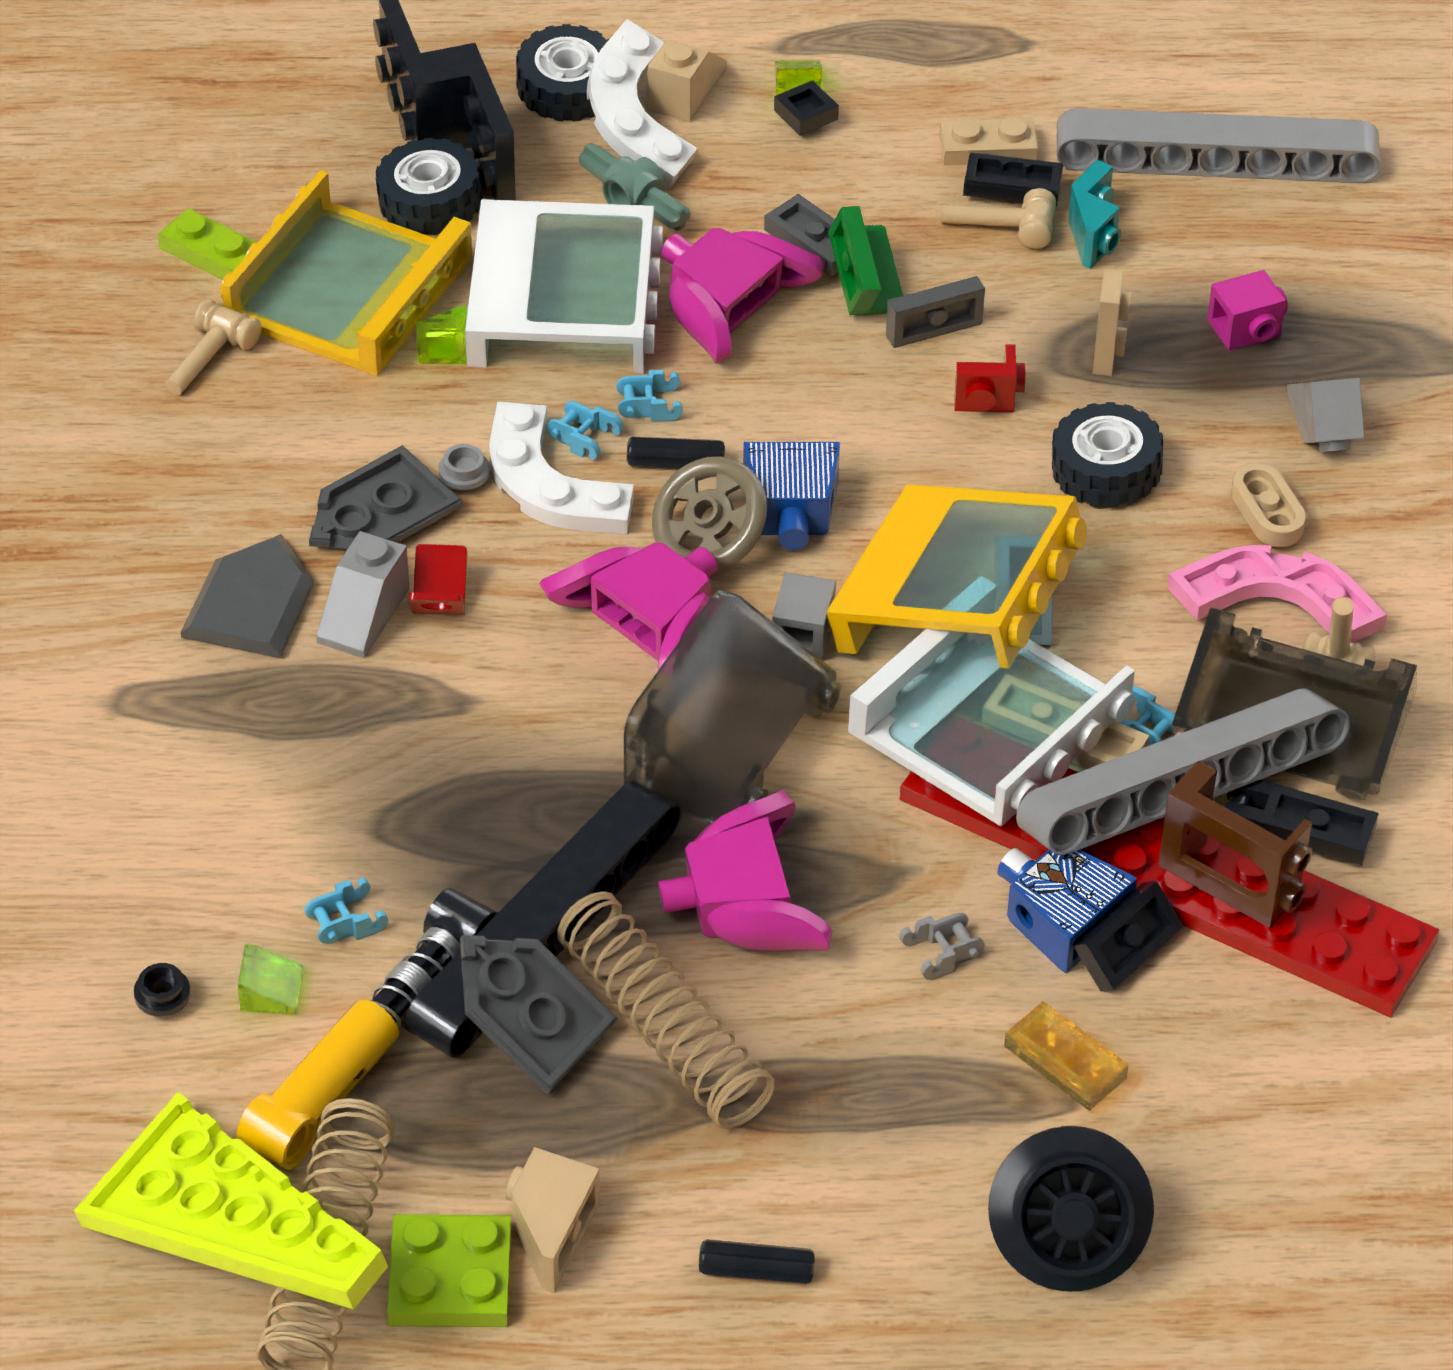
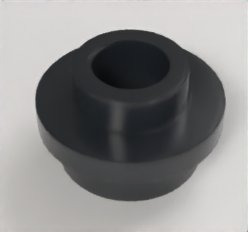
M156 963L148 966L141 972L134 985L136 1005L144 1013L152 1016H169L179 1012L187 1005L191 996L188 978L176 966L169 963Z

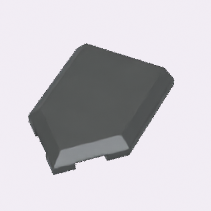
M402 445L320 490L317 503L318 511L315 524L311 529L309 546L348 549L359 531L398 543L463 507V500Z
M281 534L215 560L181 630V637L280 658L313 588V579Z
M462 935L460 937L465 1014L547 1095L618 1018L538 939L516 938L514 941L489 940L485 936Z

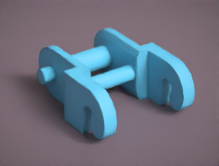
M649 370V375L620 378L617 381L616 388L624 396V399L618 404L619 413L627 418L651 417V422L679 419L683 413L681 402H673V410H668L665 399L653 397L654 392H671L676 390L680 386L679 374L672 372L670 374V381H665L663 370Z
M568 401L565 404L564 411L566 415L561 420L551 419L547 423L549 434L554 439L569 445L571 453L583 458L587 450H589L588 456L592 460H595L600 455V448L593 439L583 435L588 428L593 431L599 429L606 433L612 424V432L615 435H619L624 428L623 422L616 414L599 406L591 409L575 401ZM574 421L581 426L577 429L570 425Z
M1133 686L1132 694L1135 695L1137 700V712L1142 715L1136 722L1129 719L1118 723L1150 735L1149 745L1160 742V738L1166 731L1176 732L1180 728L1178 717L1170 710L1155 703L1156 696L1137 686ZM1146 721L1156 725L1153 730L1143 726Z
M360 878L357 881L359 885L357 889H354L350 880L336 884L334 892L317 897L307 903L304 909L306 916L310 919H317L321 925L317 934L320 942L328 944L352 935L355 936L356 940L376 934L387 926L388 917L383 910L375 914L377 919L372 922L368 913L359 916L356 913L350 914L346 907L347 904L361 900L369 893L371 887L366 878ZM340 911L342 918L331 921L329 914Z

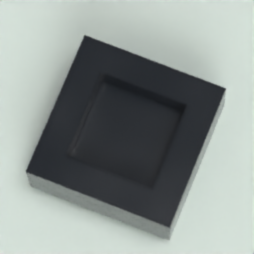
M813 80L774 96V111L799 136L838 120L839 105Z

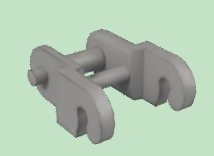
M956 913L936 921L932 916L916 922L914 933H912L909 927L901 930L899 937L905 946H913L927 940L931 943L938 941L944 951L938 954L936 966H933L931 961H926L922 964L920 970L924 978L932 980L955 972L956 964L977 957L984 949L983 940L979 937L971 938L965 929L969 922L966 914ZM955 934L960 943L950 946L945 938Z

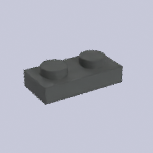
M799 194L764 216V230L825 259L827 265L824 272L831 277L838 273L828 234L835 220L833 217Z
M978 276L888 300L887 339L893 348L981 325L983 323L985 287Z

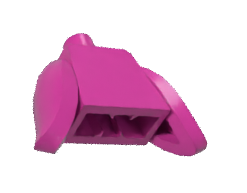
M712 228L694 244L675 233L667 239L661 250V258L673 265L669 290L672 310L678 322L705 349L715 363L731 356L730 333L778 293L779 287H797L811 284L821 278L827 265L825 259L775 236L758 231L730 233L721 228Z
M654 542L643 549L636 547H614L599 552L542 579L540 586L549 601L558 605L574 608L592 607V613L658 661L659 682L676 689L684 672L708 642L713 629L716 609L714 602L711 600V580L709 577L717 572L718 565L714 556L703 547H698L683 558L664 543Z
M784 789L738 807L719 817L707 826L694 842L689 843L685 847L688 876L658 881L664 914L696 908L703 935L718 937L732 945L749 950H829L832 936L831 927L821 917L790 902L788 887L774 841L790 822L796 806Z

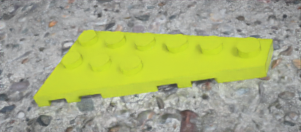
M179 1091L74 1210L81 1227L353 1310L388 1268L381 1249L341 1218L334 1219L321 1208L316 1198L307 1191L301 1193L294 1188L285 1174L239 1138L232 1139L220 1129L218 1122L207 1113L201 1115L192 1107L189 1099Z

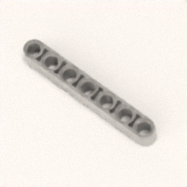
M1076 108L1065 111L1057 121V159L1059 163H1063V167L1074 171H1086L1098 159L1113 166V173L1364 183L1374 179L1381 170L1379 132L1373 124L1362 120Z
M1306 688L1297 689L1036 788L1021 800L1017 809V824L1025 833L1053 853L1059 855L1070 854L1165 817L1168 793L1198 760L1217 770L1214 798L1334 751L1345 741L1349 733L1350 719L1344 710L1312 690Z

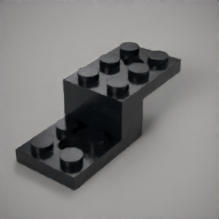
M379 0L380 18L373 20V29L377 45L382 47V55L375 56L376 70L380 82L388 83L387 95L392 112H400L399 125L404 141L424 140V138L442 140L443 138L449 139L453 143L464 145L465 149L471 150L475 154V158L478 159L483 190L490 189L494 200L516 201L514 131L476 43L420 53L399 0Z

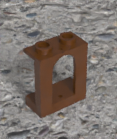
M1198 760L1168 793L1158 866L1271 928L1284 911L1292 913L1298 907L1305 894L1306 884L1302 883V877L1313 853V849L1308 846L1312 822L1304 819L1286 841L1214 802L1213 795L1217 770ZM1207 836H1210L1255 862L1265 873L1269 889L1266 892H1255L1247 889L1193 859V857L1205 845Z

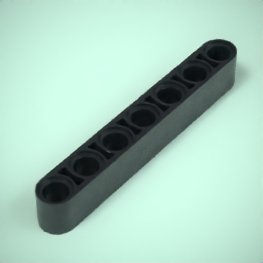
M635 780L628 781L476 936H485L489 940L514 941L516 938L538 939L557 957L564 949L563 945L557 940V930L562 917L568 909L578 900L592 893L604 891L615 896L673 835L680 821L681 806ZM609 900L596 901L581 910L569 923L565 932V940L567 942L570 941L573 929L588 910L599 903ZM604 907L592 913L582 923L575 937ZM461 951L416 996L407 1011L404 1022L407 1031L453 1058L463 1054L483 1033L465 1014Z

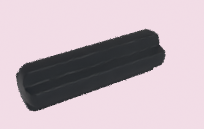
M632 436L627 443V463L631 467L681 469L683 466L698 459L725 457V445L721 440Z
M710 1239L702 1241L700 1246L699 1271L703 1274L804 1284L810 1283L814 1276L815 1254L813 1250L808 1248Z

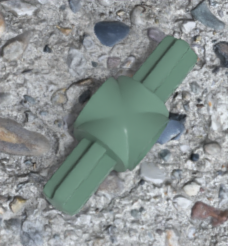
M593 143L587 144L584 147V151L578 159L579 163L603 181L602 190L608 204L654 206V218L676 231L682 230L685 227V223L691 215L690 210L666 193L664 175L654 161L647 157H641L636 161L626 156L617 159L605 149Z

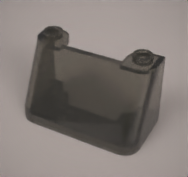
M723 589L718 590L631 708L624 728V785L628 781L635 780L681 806L682 814L709 825L719 817L738 807L767 797L768 790L763 788L764 771L802 716L805 714L817 719L824 711L830 713L834 709L841 692V684L836 682V671L741 596Z
M1210 607L1172 722L1175 736L1297 689L1306 688L1348 714L1350 719L1349 733L1345 741L1334 751L1284 771L1336 786L1335 791L1355 800H1366L1368 794H1378L1417 690V665L1391 658L1387 670L1376 671V661L1365 659L1362 666L1263 638L1262 629L1252 627L1248 636L1245 630L1234 627L1236 614Z

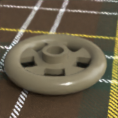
M706 457L695 460L674 473L662 487L656 499L652 515L654 539L656 542L664 543L685 558L693 552L682 546L686 536L691 532L697 538L703 539L699 547L707 549L714 556L718 565L717 571L729 568L743 559L753 549L762 534L767 517V499L764 488L756 474L739 461L727 457ZM710 477L717 478L716 489H706L698 492V481ZM741 488L746 498V504L734 510L728 495ZM678 501L688 502L685 507L683 521L672 520ZM713 506L712 514L706 519H701L704 512ZM732 525H734L740 532L729 544L723 547L717 539L727 534Z

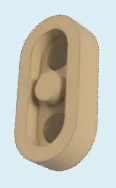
M1248 463L1239 467L1233 476L1231 496L1256 537L1263 543L1274 547H1287L1297 543L1304 533L1306 513L1281 473L1276 468L1264 463Z

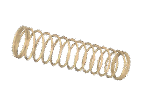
M604 891L592 893L578 900L562 917L557 930V940L565 949L569 950L574 960L581 962L582 969L587 975L594 976V983L599 989L606 990V997L611 1003L618 1005L619 1012L623 1017L631 1019V1026L636 1032L643 1034L644 1041L648 1046L656 1048V1055L660 1060L669 1063V1070L674 1076L682 1079V1085L685 1089L694 1092L697 1103L700 1106L707 1107L709 1117L718 1127L734 1128L755 1117L769 1102L774 1091V1078L767 1070L761 1069V1063L758 1060L747 1059L748 1049L745 1045H734V1032L732 1030H721L723 1020L720 1016L709 1015L710 1005L707 1001L696 1000L697 990L694 986H684L683 974L671 971L672 962L669 958L659 957L660 948L657 944L646 943V932L643 929H634L635 920L631 915L622 914V905L612 893ZM609 900L599 903L588 910L573 929L570 941L567 942L565 940V932L569 923L581 910L596 901ZM612 905V910L607 920L591 936L574 942L577 931L592 913L604 906ZM620 919H627L630 922V929L613 938L598 957L586 959L588 948L606 937L617 926ZM640 933L643 937L641 945L635 946L626 952L616 962L612 970L598 973L602 959L618 951L629 940L631 934ZM621 940L617 946L608 951L616 942ZM644 948H653L655 951L653 959L639 966L628 977L625 984L610 987L615 973L622 971L632 964ZM583 949L582 956H578L575 950ZM635 953L628 961L623 963L630 955ZM596 962L594 971H591L586 963ZM656 962L666 963L667 971L665 974L651 981L636 999L623 1001L626 989L643 979L653 969ZM609 976L606 985L602 984L599 977ZM677 976L680 979L678 988L664 995L649 1013L635 1016L639 1003L657 992L667 981L668 977ZM621 990L618 1000L614 998L611 991ZM689 990L693 994L691 1002L675 1011L665 1022L664 1026L648 1030L652 1017L670 1006L681 991ZM634 1004L631 1014H628L623 1008V1005ZM703 1005L705 1014L702 1018L690 1024L676 1041L660 1045L663 1034L667 1029L683 1020L693 1006ZM647 1018L644 1028H640L636 1020ZM710 1019L717 1021V1030L704 1038L689 1055L673 1059L679 1044L695 1035L704 1025L705 1021ZM659 1033L657 1042L653 1043L648 1034ZM728 1034L731 1041L728 1047L714 1055L702 1070L686 1074L691 1060L707 1050L719 1035ZM672 1047L669 1058L665 1057L661 1049ZM734 1049H741L744 1055L741 1062L728 1069L718 1079L716 1084L699 1089L705 1073L719 1065L729 1055L730 1051ZM685 1062L682 1073L676 1070L674 1063ZM747 1064H754L757 1069L748 1070L736 1076L743 1066ZM698 1076L695 1087H691L686 1078ZM758 1077L766 1078V1087L763 1093L750 1108L731 1118L719 1117V1111L722 1106L744 1095L755 1084ZM751 1080L741 1091L728 1098L739 1086ZM726 1084L718 1093L714 1102L712 1103L714 1095L718 1088ZM711 1091L708 1102H704L699 1093Z
M338 1099L327 1104L322 1111L321 1124L317 1129L318 1139L312 1147L313 1157L307 1165V1177L302 1183V1193L307 1191L311 1195L315 1192H321L324 1196L340 1203L349 1205L366 1204L368 1212L364 1217L344 1207L320 1205L324 1210H336L356 1218L346 1219L329 1214L334 1219L341 1218L346 1223L360 1222L363 1228L360 1234L364 1237L368 1233V1225L365 1220H368L373 1214V1206L370 1202L374 1201L378 1195V1188L375 1183L379 1182L383 1177V1170L380 1165L384 1164L388 1158L385 1146H388L393 1140L395 1124L390 1115L378 1105L362 1099ZM350 1107L373 1113L383 1121L361 1112H343L329 1117L328 1115L337 1108ZM345 1116L361 1117L379 1124L386 1130L387 1134L380 1139H376L369 1134L358 1131H337L329 1122L335 1118ZM346 1135H355V1136H358V1137H362V1138L368 1139V1141H367V1140L354 1139V1138H351V1137L346 1136ZM331 1137L340 1144L363 1150H377L381 1148L382 1157L379 1161H376L367 1154L352 1149L336 1148L330 1150L324 1140ZM321 1144L325 1151L318 1154V1148ZM335 1153L352 1154L362 1157L371 1163L349 1161ZM325 1155H331L334 1159L349 1166L358 1168L376 1167L377 1176L371 1180L368 1176L352 1169L342 1167L325 1168L319 1159ZM316 1163L320 1169L313 1172V1166ZM331 1172L352 1174L365 1181L356 1182L343 1179ZM325 1173L330 1178L343 1184L352 1186L371 1185L373 1193L366 1199L360 1193L341 1186L321 1187L317 1184L314 1177ZM311 1181L315 1188L308 1191L307 1186ZM327 1191L344 1192L347 1194H351L361 1200H349L337 1197ZM276 1286V1290L270 1298L271 1309L265 1317L266 1329L262 1332L257 1344V1358L267 1370H295L279 1363L270 1356L265 1345L275 1341L284 1349L298 1355L324 1357L326 1365L320 1370H332V1365L334 1364L333 1353L338 1348L337 1340L333 1335L339 1334L343 1329V1323L339 1316L343 1315L348 1308L342 1306L340 1311L335 1313L321 1304L310 1301H291L283 1292L286 1289ZM280 1295L286 1303L276 1306V1299ZM291 1306L293 1309L308 1316L335 1318L337 1327L334 1331L329 1332L317 1324L306 1321H286L280 1316L278 1310ZM300 1306L316 1308L326 1313H317L309 1311ZM275 1315L280 1322L271 1325L270 1320ZM283 1326H286L287 1328L293 1330V1331L284 1330V1331H274V1332L272 1331V1330H274V1329L277 1328V1327H283ZM296 1326L308 1327L321 1333L302 1330ZM329 1337L332 1347L328 1349L324 1343L316 1338ZM283 1340L299 1342L312 1347L318 1352L296 1349L284 1343Z

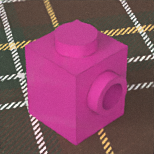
M1265 270L1213 283L1211 285L1207 321L1228 351L1265 342L1281 336L1284 315L1288 311L1287 298L1282 288L1275 286Z

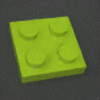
M393 1214L387 1307L388 1326L508 1327L511 1215Z

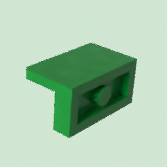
M860 206L841 207L828 234L849 316L887 313L888 300L903 296L886 228L883 225H864Z

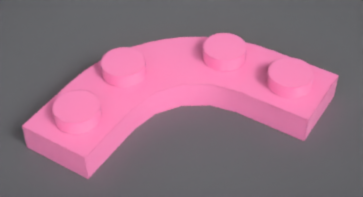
M1272 545L1235 547L1170 573L1168 577V590L1196 620L1202 619L1239 601L1255 597H1275L1299 605L1311 614L1330 634L1332 604L1338 597H1347L1354 604L1351 643L1385 628L1387 614L1347 573L1327 560L1307 552H1303V557L1300 558L1287 554L1271 553Z

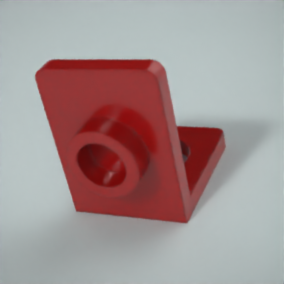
M419 544L416 546L413 592L409 593V603L413 614L465 615L468 555L465 546Z

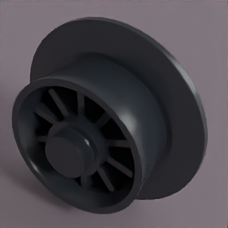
M1060 1126L1043 1130L1030 1136L1006 1156L998 1168L991 1185L988 1217L998 1249L1019 1274L1037 1285L1049 1289L1068 1292L1084 1291L1113 1281L1128 1270L1137 1260L1147 1244L1154 1218V1199L1145 1170L1125 1145L1112 1136L1096 1129L1082 1126Z

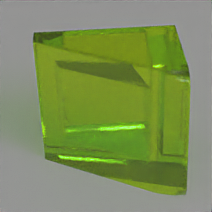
M774 60L776 95L811 80L822 89L823 71L820 60Z
M245 944L238 980L240 1011L297 1014L304 972L303 965L257 945Z

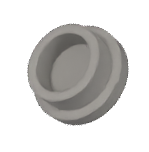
M458 444L445 452L444 457L439 463V477L446 486L452 489H475L484 484L488 479L489 462L483 456L482 451L476 446Z

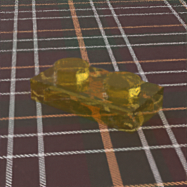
M1044 1001L1005 1033L1004 1047L1088 1111L1127 1079L1129 1065Z

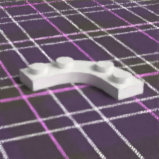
M626 19L603 46L594 61L587 82V100L590 99L596 116L594 124L610 147L620 156L630 157L634 161L641 157H647L654 161L664 175L666 186L671 188L693 161L698 148L660 125L642 107L637 96V84L648 71V65L664 42Z
M497 402L489 450L492 476L500 492L506 491L510 497L520 504L521 512L548 525L571 530L627 535L634 500V484L588 481L564 476L551 468L541 455L547 424V406Z

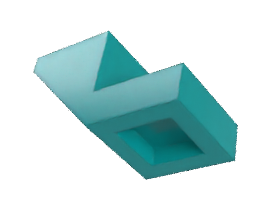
M1098 159L1071 185L1068 222L1082 265L1089 269L1105 254L1110 255L1117 247L1121 237V230L1118 229L1120 207L1112 204L1114 198V189L1111 188L1113 166Z

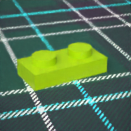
M187 208L158 233L160 249L222 280L228 272L234 271L246 257L250 246L257 242L190 208Z

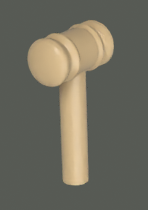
M1036 188L1026 193L1022 208L943 204L942 223L1019 227L1018 238L1020 242L1028 248L1040 249L1048 245L1051 240V233L1053 231L1052 220L1056 212V198L1050 191Z
M212 299L204 300L195 312L194 326L198 331H206L207 334L167 379L165 386L168 391L177 396L181 395L226 341L230 342L233 346L239 345L243 350L253 348L261 335L260 320L254 317L250 318L246 313L242 314L227 308L222 303L216 304Z
M1338 597L1334 600L1332 604L1330 635L1321 636L1316 631L1309 633L1302 647L1301 660L1304 666L1315 665L1318 670L1323 669L1345 675L1347 678L1355 676L1359 681L1363 682L1369 678L1374 668L1375 650L1372 646L1361 647L1358 642H1350L1354 604L1351 599Z

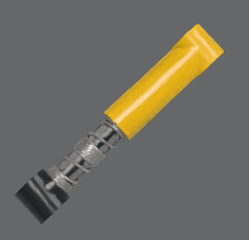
M452 888L444 889L433 901L427 912L423 926L424 935L417 941L416 952L407 953L403 956L402 961L397 963L384 978V985L377 986L373 990L372 1000L359 999L355 1001L271 1095L262 1093L251 1101L239 1121L236 1139L239 1138L260 1156L283 1169L291 1170L296 1168L304 1160L314 1143L317 1129L321 1124L322 1111L326 1105L338 1099H345L398 1039V1028L401 1027L400 1018L407 1012L416 996L461 951L460 937L462 935L476 936L498 912Z

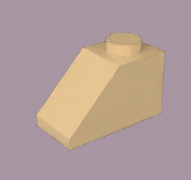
M666 39L648 65V110L690 122L727 68V60L709 51Z
M534 1147L524 1168L517 1166L513 1170L506 1189V1199L512 1201L513 1228L543 1289L555 1293L600 1203L599 1168Z

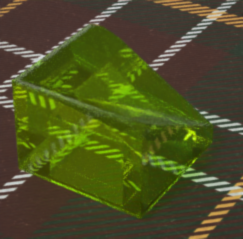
M468 306L456 307L416 323L418 363L467 364L465 330Z

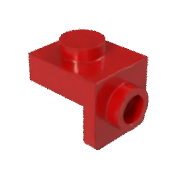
M1005 344L1004 363L957 362L954 411L1014 413L1015 393L1025 392L1026 378L1025 363H1016L1015 344Z

